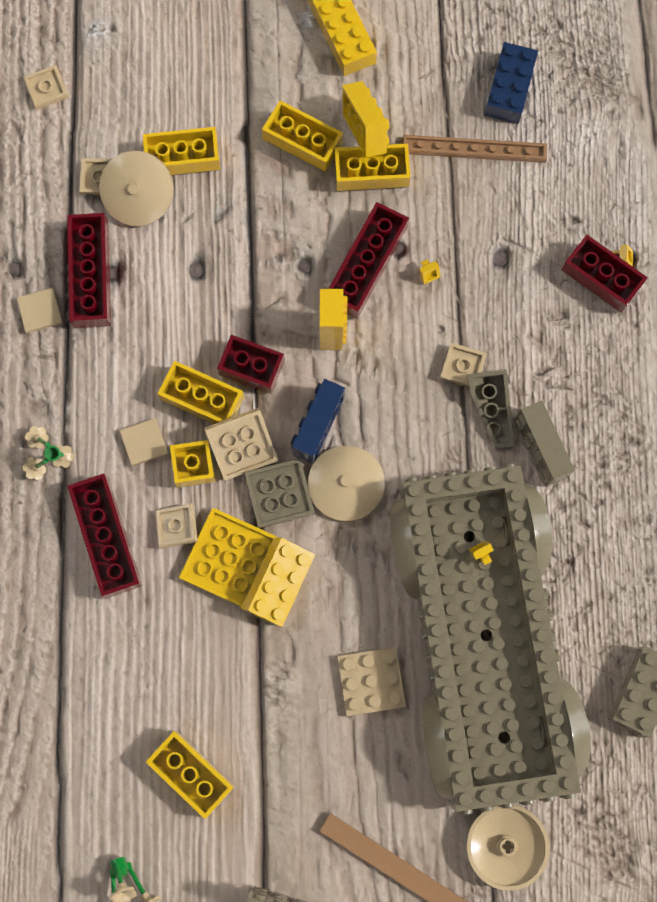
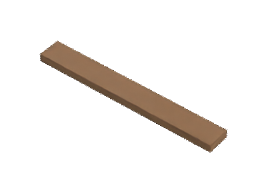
M403 135L402 144H408V151L411 155L546 163L547 143Z
M331 813L320 829L321 833L428 902H468Z

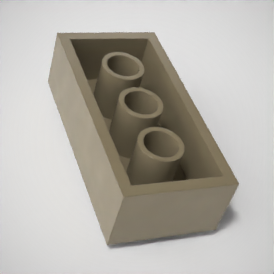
M541 400L522 408L515 418V426L518 431L522 432L524 437L522 438L523 443L532 454L530 456L534 466L537 465L540 471L538 474L541 482L545 483L548 487L567 479L575 469L543 401Z
M647 646L639 647L608 720L644 738H651L657 724V651Z

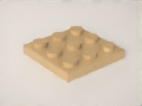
M259 408L204 428L224 481L278 461Z
M396 647L337 656L346 716L406 707Z

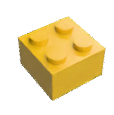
M209 440L170 445L174 482L177 488L215 482Z

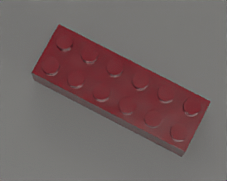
M378 202L375 203L328 288L343 289V296H347V314L356 319L359 318L409 224V217Z
M105 213L67 215L69 321L73 328L111 326L109 227Z
M103 473L67 485L101 597L107 599L142 587L140 575L107 475Z

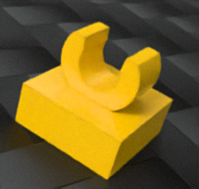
M628 244L620 245V250L613 251L614 254L620 256L621 259L633 266V250Z
M426 259L420 262L422 265L419 268L420 279L424 285L440 278V269L436 261L430 263Z
M487 540L468 549L471 556L476 560L480 558L484 565L492 562L488 553L494 550Z

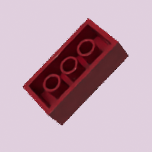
M587 234L565 261L561 271L620 313L623 312L648 278Z

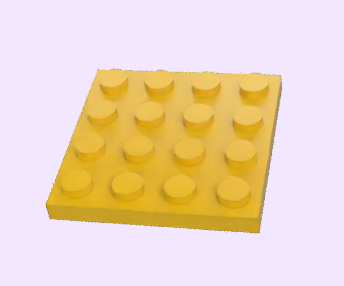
M212 508L199 534L198 542L195 543L179 579L242 607L273 538L277 536Z

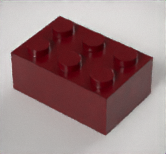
M231 334L218 364L217 371L220 376L272 394L284 364L285 356L284 353Z

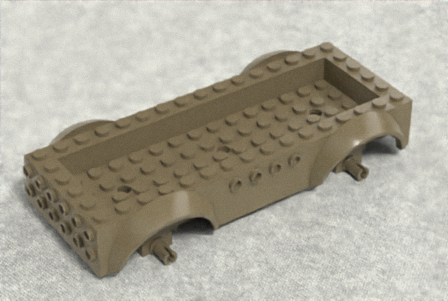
M515 464L504 465L501 469L487 467L484 468V471L480 472L472 469L464 471V474L459 475L456 472L445 474V477L437 478V475L426 476L425 480L418 481L417 478L406 479V482L402 483L400 490L401 499L394 502L391 507V536L402 584L407 594L418 600V613L422 624L421 631L425 643V656L429 667L428 675L433 692L425 698L423 704V733L429 770L437 793L442 799L449 800L451 802V809L460 815L473 813L472 809H478L481 812L491 811L493 806L498 805L502 809L511 808L517 802L522 805L535 804L534 800L537 799L543 802L555 801L556 796L563 799L575 798L576 793H581L579 777L584 773L589 763L591 736L582 701L572 685L560 678L557 664L560 661L558 649L554 647L553 641H556L554 629H551L550 626L552 613L550 609H547L548 592L546 588H543L542 576L548 568L552 552L551 522L544 500L534 487L524 483L521 466H515ZM470 531L474 534L475 539L473 542H466L464 540L465 532ZM485 540L491 544L494 550L488 553L492 562L486 565L481 562L480 558L474 559L468 550ZM482 631H486L489 634L488 641L482 640ZM503 731L507 732L510 736V740L506 744L501 743L498 739L499 734Z

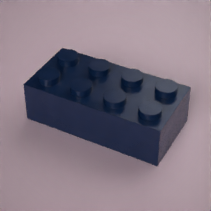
M507 42L503 43L484 116L519 124L539 50Z
M325 378L322 384L318 383L314 392L316 394L314 401L310 400L306 409L308 411L306 418L302 417L298 426L300 428L298 435L294 434L290 443L293 456L311 464L316 461L345 398V387Z

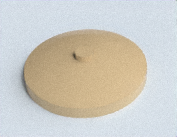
M127 151L115 156L104 168L99 185L102 203L109 214L119 222L130 226H144L159 220L167 212L173 199L174 188L169 170L160 159L142 151Z
M337 446L325 451L313 463L308 476V489L315 507L326 517L339 522H354L370 515L379 505L385 488L384 474L378 461L367 451L355 446Z
M498 805L493 806L491 811L481 812L474 819L467 834L466 852L472 869L480 879L494 888L513 891L531 885L541 876L549 859L550 845L543 824L532 812L518 805L504 809Z

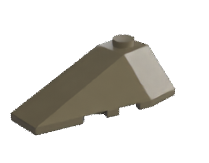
M499 369L468 374L470 394L495 448L515 446L507 370Z

